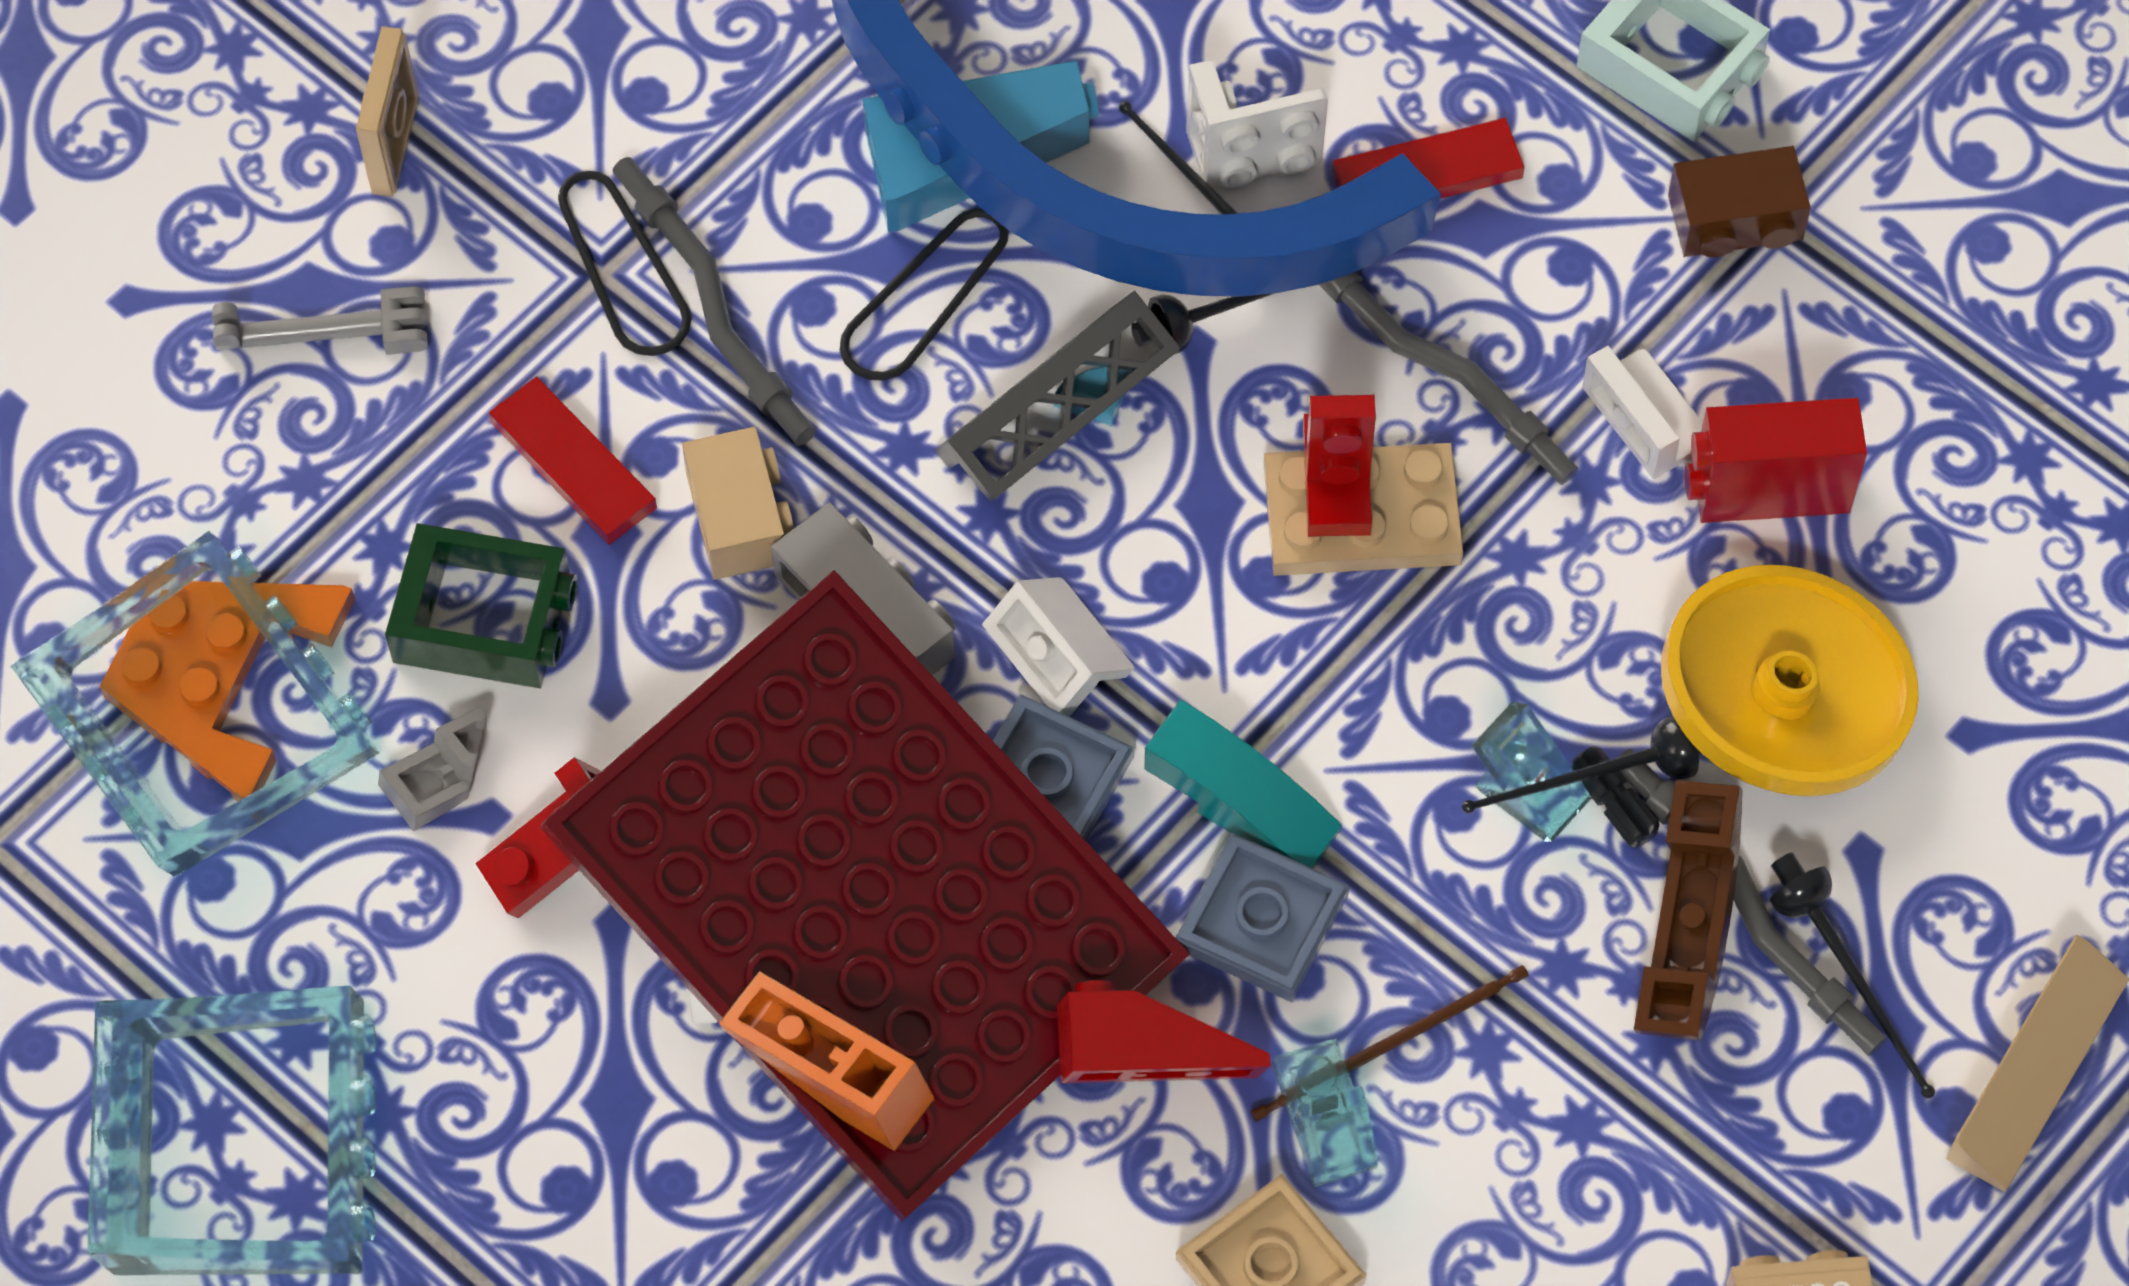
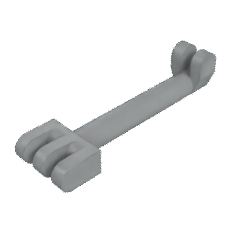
M420 287L380 289L381 310L249 323H241L235 304L221 302L212 307V318L215 326L213 328V342L217 350L383 335L386 355L420 352L428 347L427 333L421 330L427 325L426 312L420 309L425 305V291Z

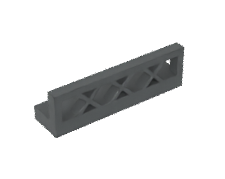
M1134 290L934 449V451L949 469L959 463L989 502H991L1181 348ZM1135 321L1140 324L1159 348L1145 362L1119 359L1121 333ZM1110 342L1108 357L1094 355ZM1082 364L1107 367L1105 394L1099 399L1072 396L1074 373ZM1118 369L1132 371L1117 383ZM1063 380L1062 395L1047 393ZM1042 402L1061 405L1059 431L1052 437L1026 434L1028 407L1033 403ZM1071 406L1086 408L1070 421ZM1016 418L1015 433L1000 431ZM989 439L1014 443L1012 469L996 482L972 453ZM1025 444L1039 446L1023 459Z

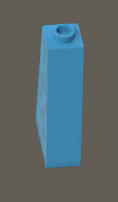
M1077 60L963 81L998 122L1024 147L1045 163L1090 143L1089 119L1099 117L1098 102L1093 82L1082 83ZM879 96L863 99L865 133L888 233L900 231L970 198L940 165H934L926 158L919 141L904 124L899 125L892 120L885 108L884 102Z

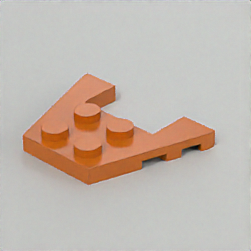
M153 580L99 686L103 697L161 743L164 744L166 742L190 761L193 768L206 778L214 779L231 793L232 798L243 807L253 810L277 761L273 749L220 732V729L270 629L276 628L332 647L355 601L353 590L344 585Z

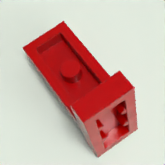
M1375 395L1310 396L1309 414L1303 415L1308 537L1371 535L1370 472L1376 421Z
M573 757L554 773L566 792L475 863L507 914L520 918L579 871L540 827L545 819L592 780L601 770Z

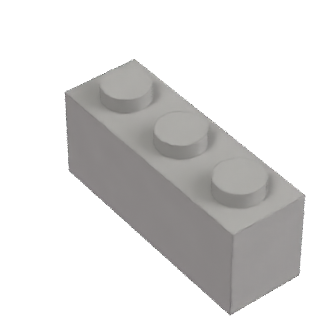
M828 502L771 546L774 574L798 600L830 572L835 570L931 675H934L955 658L953 636L955 624L951 616L936 600L932 599L927 603L914 590V582L910 574L897 559L890 557L885 560L872 546L873 540L866 527L855 516L849 515L845 518Z

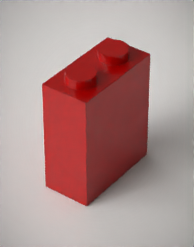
M1859 398L1706 407L1701 432L1692 433V462L1685 464L1684 472L1686 496L1688 500L1698 501L1700 522L1710 523L1850 514L1867 457Z

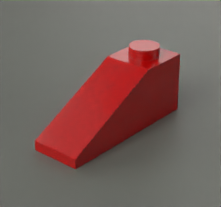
M1096 980L1075 984V992H1068L1057 1004L1061 1083L1258 1078L1271 1067L1270 1053L1135 990L1115 991V983L1112 981Z

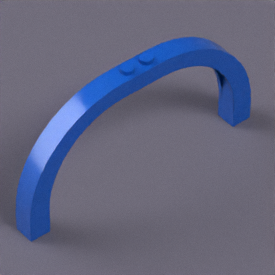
M832 0L835 18L843 39L862 75L882 99L892 120L899 125L904 124L919 141L926 158L932 164L940 165L950 178L983 211L1010 232L1043 252L1082 270L1117 282L1162 292L1195 296L1233 297L1273 294L1315 286L1352 274L1386 258L1432 231L1441 193L1403 153L1349 183L1319 197L1291 206L1261 212L1194 214L1140 205L1102 193L1048 165L1014 138L929 45L910 21L899 0Z

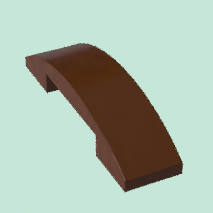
M1676 780L1666 836V843L1671 852L1651 967L1644 966L1633 1029L1638 1034L1700 1041L1702 1039L1718 986L1733 907L1742 818L1743 790L1740 786Z

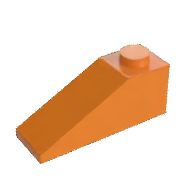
M760 971L719 1023L725 1032L840 1119L894 1151L934 1100L932 1092L914 1061Z

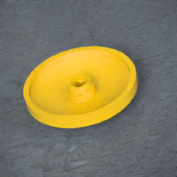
M1757 565L1735 569L1711 579L1699 587L1682 605L1663 646L1661 657L1662 686L1668 706L1680 729L1689 741L1716 766L1748 784L1772 792L1794 796H1821L1843 792L1869 781L1884 770L1897 755L1913 726L1917 713L1919 695L1916 669L1912 656L1897 629L1863 595L1831 577L1811 570L1785 565Z

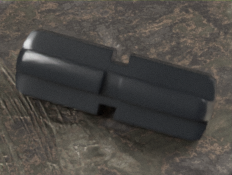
M1592 746L1575 757L1572 761L1571 771L1596 765L1610 759L1602 748ZM1620 771L1579 781L1598 806L1605 805L1607 809L1603 813L1630 847H1641L1658 834L1659 821L1633 788L1625 789L1624 784L1627 780Z

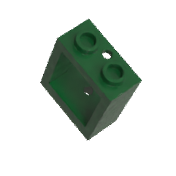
M416 523L385 632L392 662L541 689L547 666L555 668L560 658L563 633L557 627L562 610L570 612L576 598L577 574H572L569 571L565 548ZM446 565L540 581L523 644L429 628Z

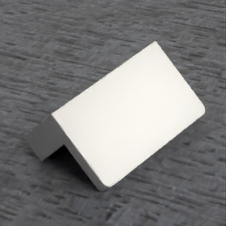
M1606 346L1587 357L1582 388L1653 480L1692 458L1691 436L1693 432H1701L1703 422L1647 350L1640 349L1628 357L1619 360L1611 348Z
M1060 577L1018 580L982 623V626L1045 705L1067 716H1071L1099 681L1126 678L1134 669L1130 660L1066 581Z

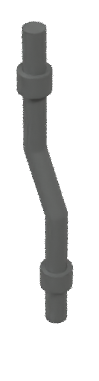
M631 157L619 160L613 167V174L635 199L634 207L637 213L650 228H658L693 270L710 340L748 385L749 398L764 415H772L797 446L809 442L815 435L816 429L791 400L792 390L778 373L766 370L732 328L715 258L678 215V204L661 185L654 186Z
M1357 272L1319 284L1336 303L1343 301L1392 352L1460 382L1507 430L1504 437L1522 455L1529 452L1560 485L1565 484L1576 474L1579 468L1546 435L1549 429L1532 411L1524 413L1474 361L1406 331L1360 284L1363 278Z
M1627 749L1619 757L1632 754L1634 752L1631 749ZM1647 764L1621 770L1620 773L1647 800L1645 804L1657 820L1663 825L1669 823L1676 783L1671 779L1664 782ZM1739 855L1734 902L1753 943L1810 998L1807 1005L1826 1024L1833 1021L1868 1056L1873 1055L1886 1042L1887 1037L1851 1003L1854 996L1835 977L1828 980L1776 930L1743 858Z

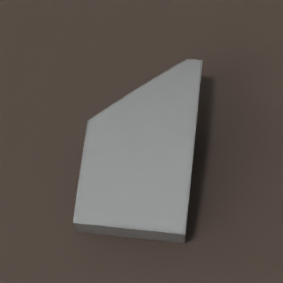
M482 706L436 728L433 744L379 771L378 786L413 831L437 819L468 799L487 714Z

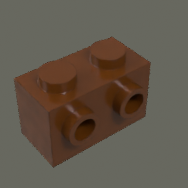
M1794 146L1678 162L1673 165L1668 199L1683 257L1697 255L1721 257L1737 249L1758 246L1776 249L1804 239L1811 206Z

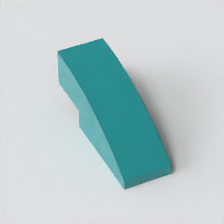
M1182 699L1179 700L1145 746L1144 770L1197 801L1198 813L1230 833L1238 834L1312 869L1315 868L1342 829V824L1284 771L1231 731Z

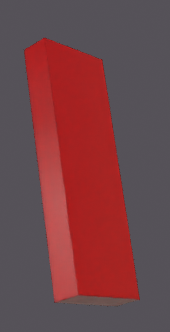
M1502 118L1332 160L1331 170L1338 188L1403 153L1441 193L1440 199L1522 179L1525 167L1507 119Z
M537 376L488 412L491 424L608 545L612 544L657 509L656 498Z

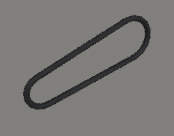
M587 170L573 174L560 187L558 195L559 206L615 337L624 348L638 355L655 356L668 353L679 346L689 333L691 315L687 303L614 182L608 176L597 171ZM587 179L597 180L605 185L679 307L682 317L681 328L676 336L667 343L654 347L640 346L630 341L623 333L568 205V191L579 181Z
M974 208L967 210L954 218L848 323L841 335L839 349L844 364L854 374L867 380L885 381L898 377L908 370L1001 254L1008 242V229L982 209ZM975 217L991 220L999 230L998 242L906 359L895 368L883 372L870 371L860 367L852 359L849 352V340L853 332L961 224Z

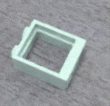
M1611 0L1581 34L1576 67L1692 142H1695L1709 125L1717 128L1725 120L1734 105V96L1744 84L1749 88L1753 87L1765 72L1770 61V57L1765 54L1770 29L1725 0ZM1659 7L1664 8L1731 51L1697 92L1626 47L1627 43Z

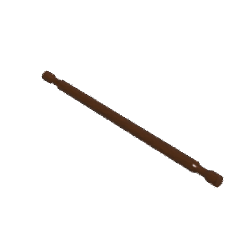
M1521 965L1513 969L1507 976L1485 984L1282 1093L1276 1100L1254 1108L1250 1111L1253 1120L1258 1122L1268 1117L1272 1111L1296 1102L1495 995L1510 983L1521 981L1529 976L1526 968Z

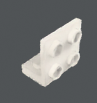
M1213 59L1189 65L1186 133L1202 179L1213 189L1224 186L1227 188H1239L1249 184L1254 179L1282 172L1285 174H1298L1306 171L1312 165L1321 163L1323 160L1328 104L1324 89H1315L1237 108L1231 83L1229 81L1220 82Z

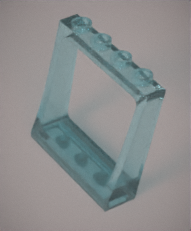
M210 531L203 534L98 609L10 666L155 864L174 877L380 753L363 731L365 727L372 723L364 709L349 692L339 699L326 682L335 672L324 656L312 643L302 650L289 631L297 626L298 622L275 594L265 601L253 585V582L262 576L254 563L239 546L229 552L220 539ZM214 570L337 734V741L332 748L191 828L182 830L73 683L72 672L80 663L206 571Z
M350 985L206 997L104 1000L95 1002L87 1254L113 1275L363 1274V1242L374 1239L376 1228L372 1206L368 1201H363V1179L372 1178L376 1169L373 1145L368 1138H363V1116L373 1115L376 1108L373 1082L368 1075L363 1076L364 1054L373 1053L376 1047L375 1027L371 1016L364 1014V999ZM329 1022L327 1232L324 1237L317 1241L150 1237L153 1074L156 1045L160 1041L170 1038Z

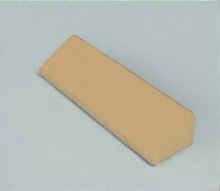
M2077 934L2073 938L1955 1138L1946 1158L1948 1161L2005 1193L2129 981V978L2088 940Z

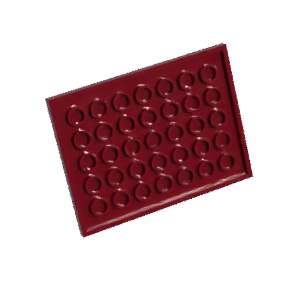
M835 570L823 578L542 822L540 827L719 1023L760 971L916 1063L934 1096V1100L894 1151L840 1119L734 1038L901 1222L1061 1075L1057 1004L1068 992H1075V984L1096 980L1112 981L1115 983V991L1135 990L1147 995L1190 955L1185 947Z

